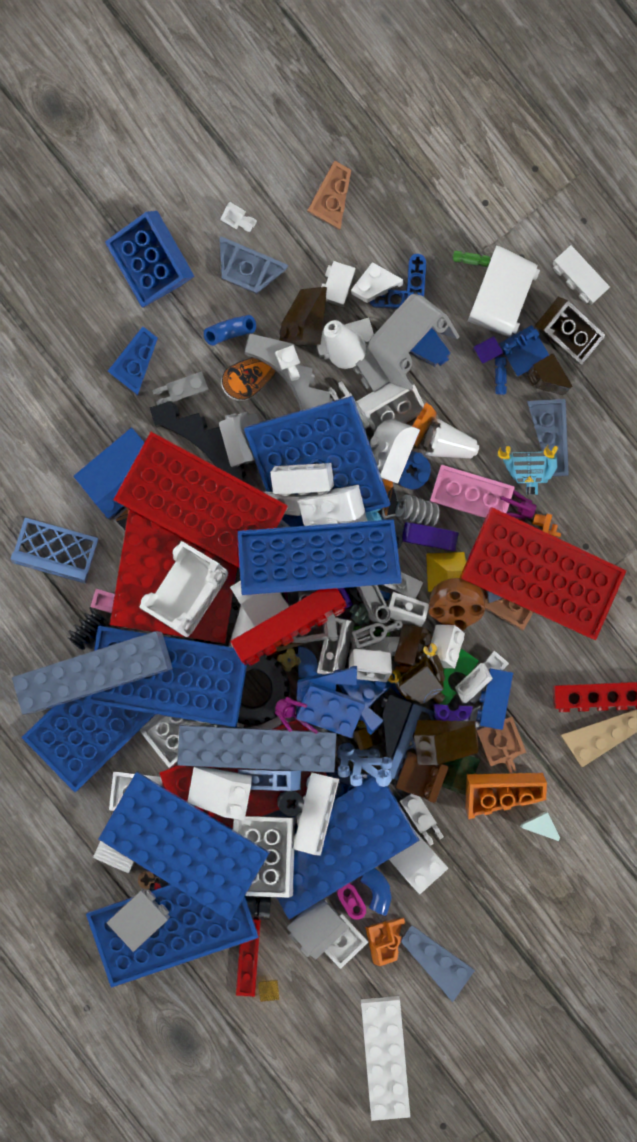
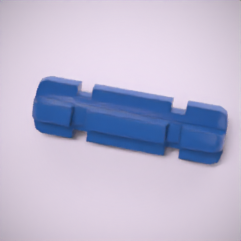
M498 357L495 359V366H497L495 368V384H497L495 386V393L497 395H505L507 393V386H505L507 384V368H505L507 366V359Z

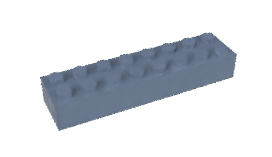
M155 631L14 676L12 680L22 715H26L172 670L173 668L162 632Z
M179 725L177 765L334 772L336 733L318 731L315 734L312 731L292 730V732L283 729Z

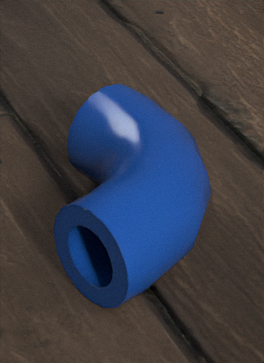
M245 315L219 322L204 330V339L209 345L214 346L231 338L252 334L256 330V321L251 315Z
M374 868L362 875L360 882L367 885L372 892V901L369 908L386 916L392 899L390 885L385 876Z

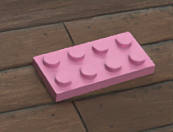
M441 465L430 502L486 519L490 507L507 514L510 503L501 500L500 497L504 496L511 499L514 486Z

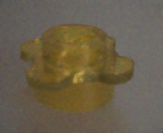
M292 648L287 649L286 653L278 656V661L283 664L285 671H290L293 666L299 665L301 662L300 658L294 654L295 651Z

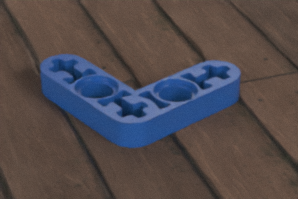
M421 254L411 256L408 265L407 291L388 290V293H386L389 294L388 304H384L385 300H379V303H375V300L369 302L370 305L376 308L398 309L411 294H414V292L410 293V290H421V293L417 292V294L424 297L425 257ZM416 258L423 262V264L419 265V272L422 271L423 274H411V271L415 272V264H412V262H415ZM413 277L421 279L422 284L419 287L412 286L411 279ZM395 294L399 295L402 300L398 305L393 304L390 300Z

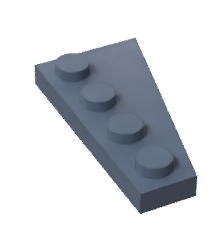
M566 399L527 401L542 452H544L547 445H549V450L551 451L554 446L558 447L555 453L557 469L552 477L569 476Z
M413 925L410 926L401 939L403 945L453 1002L475 970Z

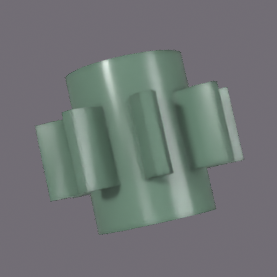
M362 602L358 606L354 604L349 611L352 613L350 618L361 626L364 622L368 624L370 619L365 605Z

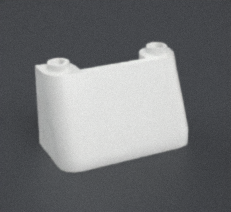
M496 245L467 322L507 337H511L512 333L516 334L520 325L517 320L532 280L536 281L540 272L537 269L538 265Z
M181 541L173 550L175 564L155 594H146L142 598L139 607L178 633L188 637L194 631L226 581L228 571L216 561Z

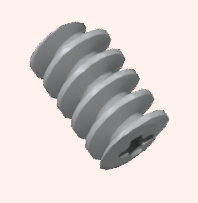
M408 494L403 495L396 506L395 512L397 517L409 518L410 521L422 522L423 525L428 524L430 527L435 526L439 518V506L436 503L424 501V499H418L414 496L411 497Z

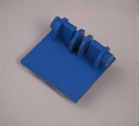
M532 325L499 343L517 377L527 372L533 364L549 356L539 338V332Z

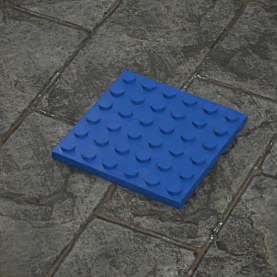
M353 396L244 428L266 492H273L270 472L275 466L331 463L334 481L332 489L359 485L365 513L390 506L387 492ZM284 514L282 520L290 527L304 526L302 515Z

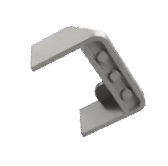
M411 294L369 341V349L389 381L408 390L413 389L405 375L412 366L409 352L423 336L433 328L437 333L455 339L460 337L448 316L426 298L418 294Z

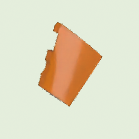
M425 403L412 427L420 430L413 445L416 448L437 416L436 411L428 403Z
M404 918L388 920L365 927L373 964L383 966L397 961L398 946L402 938L400 930L401 925L405 923Z

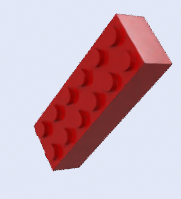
M338 588L319 589L230 642L241 662L251 666L260 661V656L264 654L269 656L276 652V647L281 644L286 646L293 642V637L309 633L312 626L316 624L318 626L323 625L331 615L334 614L336 617L342 614L347 605Z

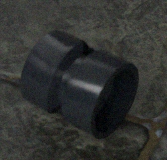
M245 896L252 918L257 916L261 920L270 919L271 897L259 896L257 898L256 896Z

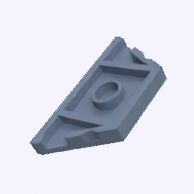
M220 236L222 279L258 294L288 268V265Z

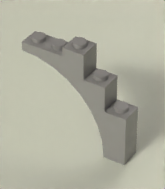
M254 334L248 335L244 355L259 359L279 373L291 387L298 401L300 411L333 401V398L330 397L331 392L309 387L314 381L315 374L312 373L313 368L296 365L295 367L300 377L294 381H291L287 369L281 371L275 352L295 344Z

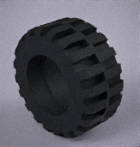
M264 654L259 657L260 661L251 666L249 664L246 666V671L257 670L268 677L271 683L270 696L266 702L259 706H247L241 702L238 723L258 725L274 719L277 716L275 714L277 702L289 697L290 684L287 673L282 665L270 655Z

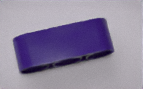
M404 522L402 540L407 543L455 552L459 532Z

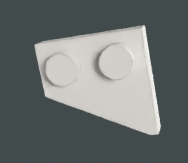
M372 262L351 289V294L368 303L377 296L388 293L389 289L395 286L400 287L403 284V279Z

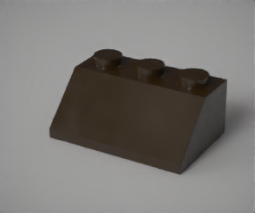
M553 353L533 364L527 372L528 382L531 386L535 385L536 389L563 396L573 387Z

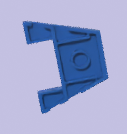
M351 666L345 670H335L333 673L325 675L318 674L298 679L297 701H303L310 682L333 691L336 689V684L356 685L357 666ZM296 706V714L300 706Z
M357 679L356 685L339 684L343 694L365 702V707L359 719L364 721L369 734H372L383 722L370 707L390 688L402 697L395 687V682Z

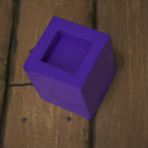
M494 336L474 346L472 349L474 353H477L483 364L503 354Z

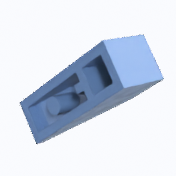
M238 769V773L252 776L250 790H301V771Z

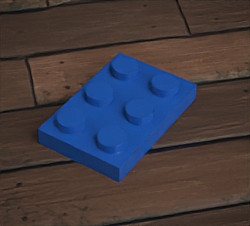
M310 682L302 703L307 704V707L299 708L296 719L351 738L365 707V702Z

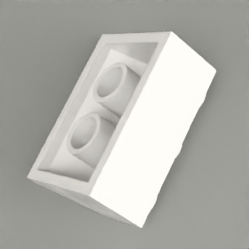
M407 374L405 375L413 386L412 390L388 382L376 392L373 391L356 401L373 433L386 420L395 419L407 423L416 418L422 411L424 403L415 384Z

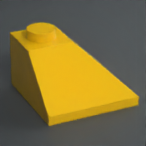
M465 552L426 554L428 592H432L433 588L444 580L460 578L466 564Z

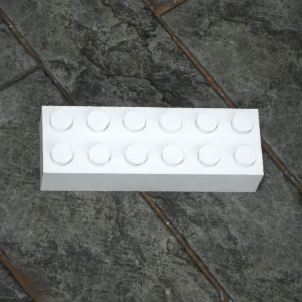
M399 996L361 999L371 1121L410 1117L400 998Z

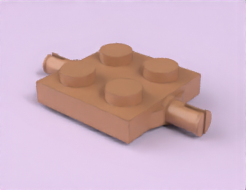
M513 717L505 719L503 730L488 727L476 730L489 765L506 763L509 773L517 771L513 760L517 756L526 753Z

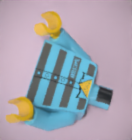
M547 445L544 452H512V455H510V446H506V452H503L501 447L499 448L498 456L503 459L512 478L517 483H526L527 495H537L538 483H547L557 469V457L555 454L558 450L557 446H554L552 451L549 450V445Z

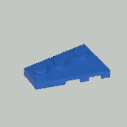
M142 326L107 372L138 395L158 338Z

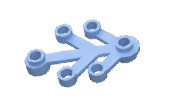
M343 743L338 747L337 756L341 759L338 775L340 777H348L350 775L349 760L354 763L353 774L350 776L351 785L360 786L362 784V769L374 776L379 786L385 787L390 784L392 778L391 771L388 769L392 767L391 758H379V750L375 748L360 751V749H355L350 743ZM359 756H368V758H360ZM372 765H380L382 769L377 770Z

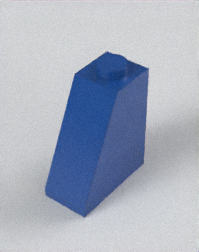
M433 328L409 352L434 367L437 364L439 366L445 364L449 360L448 356L451 354Z

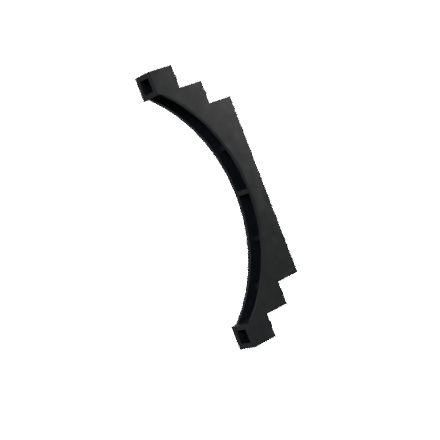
M172 401L149 407L156 428L162 426L186 438L198 447L216 467L244 481L243 476H246L243 465L230 466L220 426L205 431L204 428L208 426L205 417H201L200 413L177 419V416H180L177 405H173ZM237 567V573H236L235 584H236L237 582L241 581V579H240V568H238V567ZM234 593L228 625L236 623L239 614L238 607L233 606V603L239 602Z

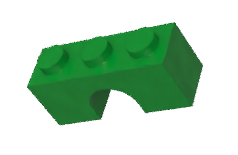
M462 648L460 649L455 668H443L445 680L443 682L444 689L441 692L445 695V698L439 703L440 705H448L457 693L449 687V676L454 672H461L468 676L479 662Z

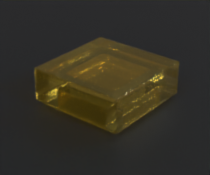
M278 980L258 982L260 1002L280 1000Z

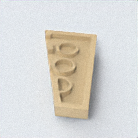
M632 710L561 734V737L579 765L584 767L637 732V710Z

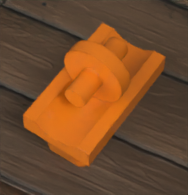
M535 514L532 525L540 526L542 531L561 538V533L556 532L558 525L552 524V528L549 530L552 519L551 514Z

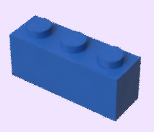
M490 668L488 671L493 679L486 684L485 691H481L479 702H482V708L477 711L476 721L479 722L478 726L503 730L513 673Z

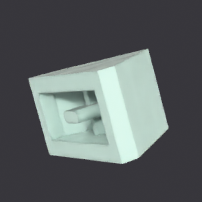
M546 811L521 823L520 827L557 841L560 839Z

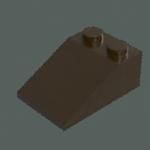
M327 287L300 289L281 323L279 341L295 344L294 346L321 345Z
M559 296L535 324V327L545 337L580 365L585 362L606 336L570 301Z
M417 720L414 737L418 765H439L478 753L476 721Z

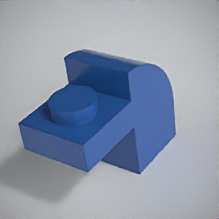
M298 647V654H295L294 650H284L283 654H279V662H298V677L318 675L317 659L309 649Z

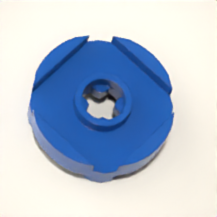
M410 452L398 482L401 487L415 490L422 487L428 481L431 467L429 461L422 453ZM409 465L417 468L413 476L406 472L409 469Z

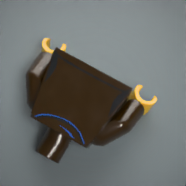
M430 643L433 649L432 652L428 651L427 646L423 649L425 654L430 655V658L425 657L403 675L398 670L392 671L395 678L390 675L388 681L391 683L395 682V687L403 698L418 701L421 704H425L430 699L437 704L444 700L445 695L441 692L444 689V669L439 656L435 655L437 646L434 643Z

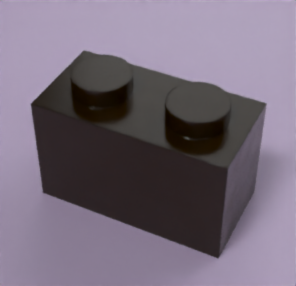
M403 624L394 661L402 666L413 667L427 657L423 649L425 646L428 648L432 632L424 627Z

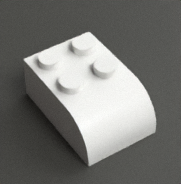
M395 419L386 420L378 426L370 440V446L382 478L395 483L399 482L420 431L419 429Z
M359 485L331 489L326 494L313 492L308 495H302L298 501L304 526L367 521Z

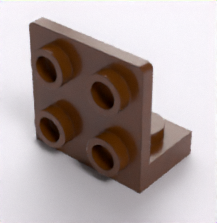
M408 752L395 787L436 803L448 766L444 764L418 765L417 754Z

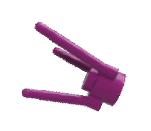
M515 490L513 495L522 500L520 503L504 496L500 497L501 500L518 507L517 512L519 513L507 512L508 515L523 520L526 517L530 519L533 517L537 505L533 504L532 500L525 498Z
M286 697V699H281L277 702L275 714L281 719L287 730L292 732L285 718L293 717L296 719L297 714H295L294 705L306 708L307 704ZM296 719L313 733H318V731L307 722Z

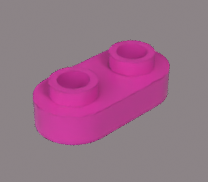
M349 883L337 890L338 898L348 915L355 920L362 919L366 914V905L355 886ZM345 889H349L351 893L350 895L345 896L343 894V891ZM359 906L360 911L354 912L353 907Z

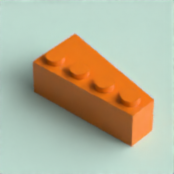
M543 773L467 774L465 810L468 819H473L481 814L489 815L493 811L504 809V811L509 810L517 805L525 806L545 801L547 781Z

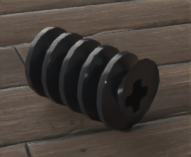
M92 607L89 608L92 614L84 613L86 620L79 619L81 626L75 624L76 632L69 630L71 637H67L81 650L86 649L83 643L88 645L91 643L88 637L96 638L94 632H97L98 626H106L104 622L106 619Z
M284 791L277 798L278 808L287 816H296L303 809V798L295 791ZM288 799L293 800L294 805L292 807L287 806Z

